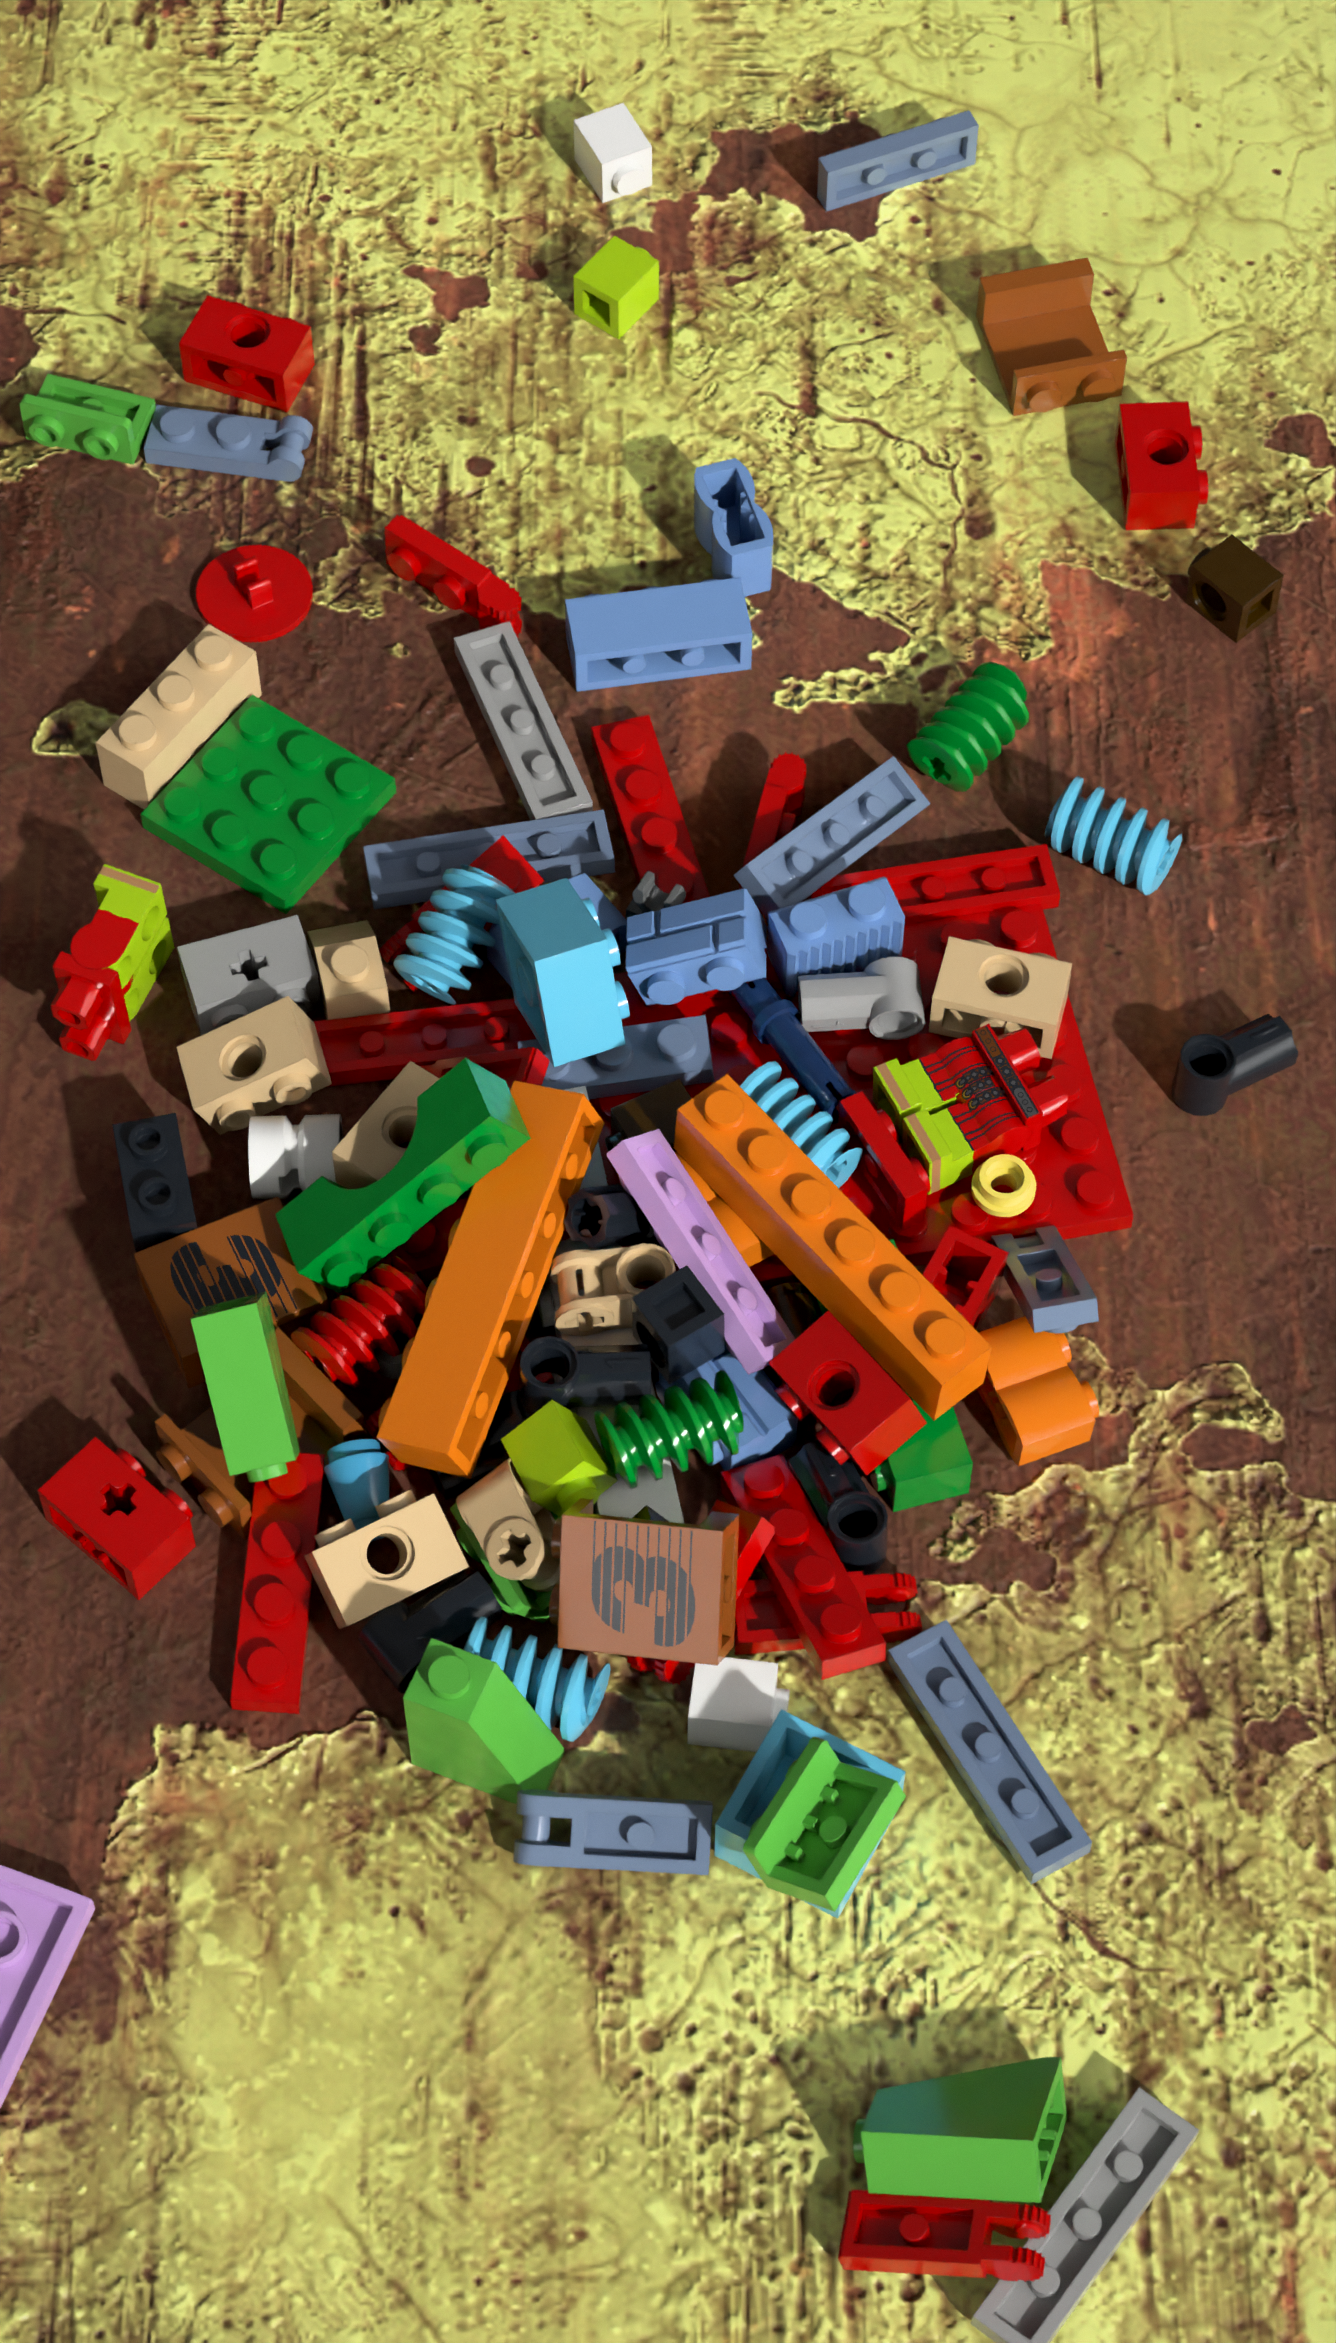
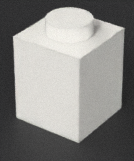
M624 103L574 120L575 161L602 203L652 186V146Z
M725 1657L719 1665L695 1663L688 1713V1744L757 1752L780 1710L788 1712L790 1689L777 1688L778 1663Z

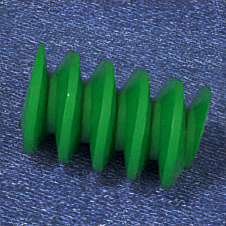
M994 662L981 663L972 672V677H968L960 685L958 692H955L945 702L944 707L940 708L931 717L930 723H926L917 733L916 738L906 745L909 757L915 766L923 774L943 784L945 787L957 792H966L974 784V776H980L988 768V761H993L999 756L1002 745H1008L1015 738V730H1021L1029 722V712L1024 703L1027 700V692L1023 682L1014 671L1004 665Z
M724 1370L715 1373L714 1390L707 1380L702 1377L690 1381L689 1398L676 1385L665 1389L664 1407L652 1394H647L640 1398L638 1415L626 1402L617 1404L614 1408L613 1424L600 1410L594 1413L598 1437L606 1459L615 1475L619 1474L630 1489L638 1487V1467L643 1465L656 1481L663 1479V1459L667 1457L672 1459L681 1473L688 1471V1450L694 1448L706 1464L712 1463L714 1461V1442L718 1440L723 1443L731 1456L738 1454L739 1433L743 1432L744 1426L736 1391Z

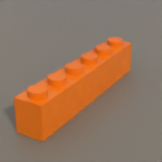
M728 1074L677 1109L674 1149L934 1421L984 1383L992 1346Z
M514 1081L510 1092L531 1139L513 1152L503 1164L492 1169L471 1186V1193L461 1218L454 1222L450 1230L448 1253L440 1274L437 1278L433 1279L428 1287L425 1297L426 1310L416 1336L408 1341L402 1356L403 1370L392 1397L385 1401L380 1411L377 1438L402 1463L469 1479L472 1477L565 1229L563 1221L567 1216L569 1208L568 1198L579 1191L604 1126V1121L586 1096L581 1093Z

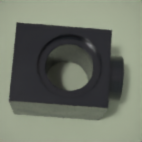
M687 1265L631 1298L633 1337L639 1344H648L650 1360L668 1384L673 1383L725 1352L724 1313Z

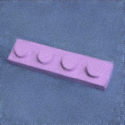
M660 1129L622 1140L606 1156L617 1171L622 1187L634 1197L652 1225L654 1235L659 1244L670 1253L679 1269L686 1265L691 1269L724 1313V1341L728 1351L741 1363L748 1375L769 1367V1362L795 1340V1337Z

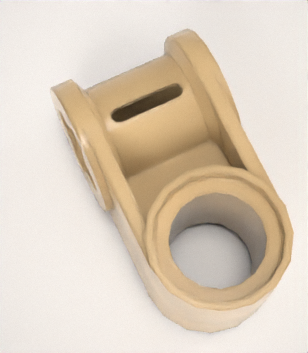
M645 1243L595 1251L573 1250L556 1256L552 1260L549 1269L551 1279L558 1284L560 1307L555 1311V1326L560 1332L573 1336H588L606 1330L632 1328L631 1298L644 1291L634 1286L644 1281L659 1282L676 1272L672 1256L660 1246ZM580 1269L582 1273L576 1274V1270ZM579 1290H584L585 1294L579 1296ZM587 1312V1315L584 1317L581 1313Z
M508 1458L456 1498L457 1507L462 1518L475 1534L490 1567L497 1575L509 1580H520L524 1586L537 1592H549L553 1590L555 1584H560V1559H554L551 1552V1539L555 1519L548 1509L531 1500L511 1459Z

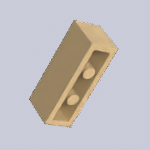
M208 624L96 742L104 786L145 810L252 694L258 698L262 695L256 651Z

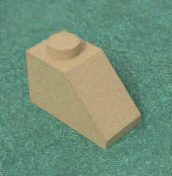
M368 920L307 931L313 962L318 974L326 1020L390 1013L388 987L376 936Z

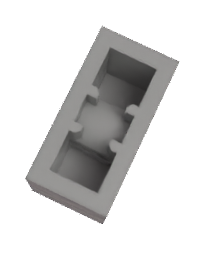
M298 915L177 947L183 982L200 1035H204L286 996H289L305 1013L322 1008L318 974Z

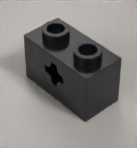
M176 1113L112 1124L135 1252L197 1229Z

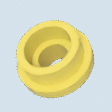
M999 1154L989 1158L976 1169L972 1178L971 1192L974 1201L983 1211L997 1217H1012L1021 1214L1032 1204L1036 1192V1180L1034 1174L1023 1160L1013 1155ZM997 1185H1007L1014 1192L1001 1193L992 1188Z

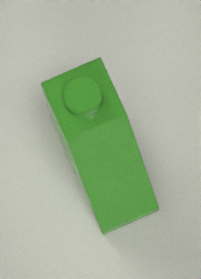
M267 1292L202 1307L190 1320L229 1476L246 1472L249 1482H258L288 1473L286 1462L295 1461L300 1453Z
M431 1638L403 1697L411 1764L517 1804V1791L548 1790L564 1755L562 1744L496 1662Z
M1042 2057L878 2089L866 2118L857 2119L853 2135L854 2158L857 2163H865L868 2193L1040 2203L1067 2121L1061 2057Z

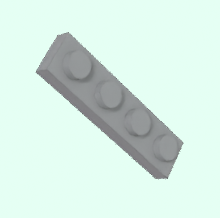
M510 621L455 637V654L530 821L593 811V801Z
M1138 2088L1048 2212L1051 2215L1049 2234H1046V2237H1040V2239L1029 2238L1023 2248L1028 2247L1031 2250H1036V2252L1042 2253V2257H1045L1043 2277H1040V2280H1034V2282H1024L1023 2280L1004 2281L1000 2279L973 2315L971 2325L995 2343H1051L1194 2143L1199 2129L1144 2090Z

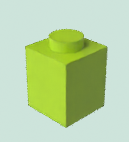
M614 235L573 276L574 314L619 340L659 300V260L652 257L643 248L634 247Z
M554 1400L548 1402L501 1439L531 1500L560 1517L580 1498L593 1499L594 1505L599 1495L618 1482L588 1421Z

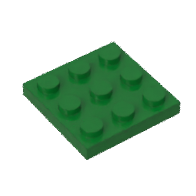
M252 694L141 813V820L145 830L287 914L396 793L395 778Z

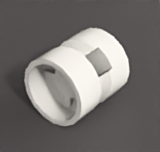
M305 1115L299 1125H292L287 1116H251L249 1120L248 1153L252 1198L273 1199L279 1197V1199H286L290 1197L294 1189H302L304 1191L321 1176L336 1183L332 1151L343 1139L341 1115Z

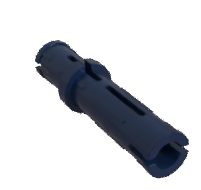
M766 978L753 980L748 985L745 982L739 988L727 991L752 1020L753 1033L761 1044L771 1045L808 1095L815 1100L821 1112L827 1111L833 1118L832 1124L838 1123L839 1112L835 1107L838 1103L840 1105L841 1100L856 1094V1091L851 1089L799 1022L801 1015L792 1001L782 1000Z

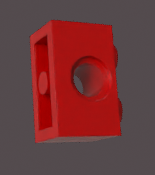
M209 295L204 299L179 342L185 382L288 413L315 365L311 326L299 323L291 318L278 317L255 310L239 302H229Z
M1189 401L1120 404L1114 442L1125 531L1194 528L1198 505H1206L1208 501V474L1206 469H1197L1196 460H1200L1202 456V430L1200 425L1191 424Z
M829 1310L769 1362V1365L783 1382L774 1392L800 1421L809 1413L817 1420L823 1428L814 1436L840 1466L851 1458L867 1476L927 1424L909 1396ZM850 1388L855 1389L852 1397L846 1403L839 1406H831L833 1398L839 1392Z

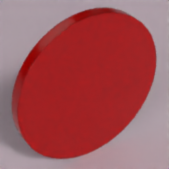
M268 545L241 546L217 556L202 571L196 586L197 607L207 625H212L237 641H269L289 633L305 619L313 601L312 580L304 564L297 557L283 549Z

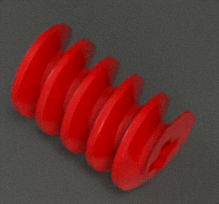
M391 1255L392 1266L380 1263L372 1269V1282L360 1279L351 1286L352 1298L340 1295L331 1302L332 1314L319 1311L311 1317L312 1331L299 1327L291 1333L292 1342L332 1383L338 1379L351 1389H355L360 1385L353 1368L355 1364L359 1363L371 1373H375L380 1367L373 1352L374 1349L379 1347L391 1357H395L400 1353L393 1334L399 1331L408 1339L416 1336L418 1328L413 1318L417 1315L423 1318L426 1310L425 1297L428 1288L416 1272L400 1257Z

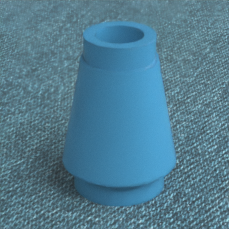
M357 1439L338 1444L329 1449L327 1452L329 1464L324 1468V1472L344 1520L346 1521L351 1518L356 1530L379 1520L380 1517L375 1506L390 1500L389 1456L381 1453L379 1441L374 1439ZM375 1537L371 1541H376L384 1537Z

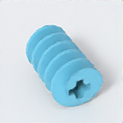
M1076 776L1058 798L1050 814L1045 829V837L1047 839L1051 836V847L1058 853L1066 852L1072 847V857L1079 863H1086L1094 857V868L1097 872L1106 874L1115 868V878L1119 883L1123 885L1129 884L1137 878L1139 893L1143 895L1152 894L1158 889L1169 872L1179 851L1182 834L1178 835L1173 841L1167 839L1169 820L1166 818H1162L1151 831L1146 829L1148 809L1143 807L1130 820L1124 818L1126 799L1123 797H1119L1108 809L1102 807L1105 788L1098 786L1087 799L1081 797L1084 780L1082 777Z
M460 864L461 869L450 868L445 870L442 880L450 891L441 889L433 891L430 902L437 912L425 911L418 918V923L426 934L411 933L406 939V945L414 956L406 954L397 955L393 964L397 972L406 981L422 991L453 1005L456 1002L448 994L449 988L469 990L471 987V983L459 971L462 965L481 969L484 964L472 950L474 944L493 947L496 943V940L484 929L486 922L500 925L495 900L515 894L512 889L492 875L465 864Z
M776 1061L768 1062L757 1068L746 1078L740 1087L813 1163L840 1188L858 1166L862 1158L863 1149L856 1147L846 1151L844 1154L842 1153L848 1144L849 1133L844 1128H840L826 1135L833 1121L831 1115L824 1111L810 1117L815 1108V1100L810 1095H802L793 1100L799 1085L793 1078H786L777 1083L782 1068Z
M481 1616L476 1621L464 1650L496 1662L550 1730L560 1721L562 1739L573 1742L579 1738L592 1722L602 1702L609 1682L610 1664L606 1663L593 1679L587 1676V1655L580 1654L569 1669L562 1667L563 1648H558V1645L555 1644L544 1659L537 1658L538 1637L531 1634L518 1650L513 1649V1628L507 1625L501 1629L493 1641L486 1639L488 1618Z

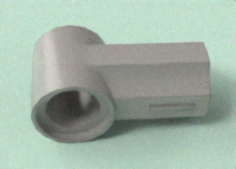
M904 957L881 958L869 964L864 972L798 976L800 1023L807 1032L869 1028L870 1032L878 1038L900 1040L916 1035L925 1025L919 968L910 959Z

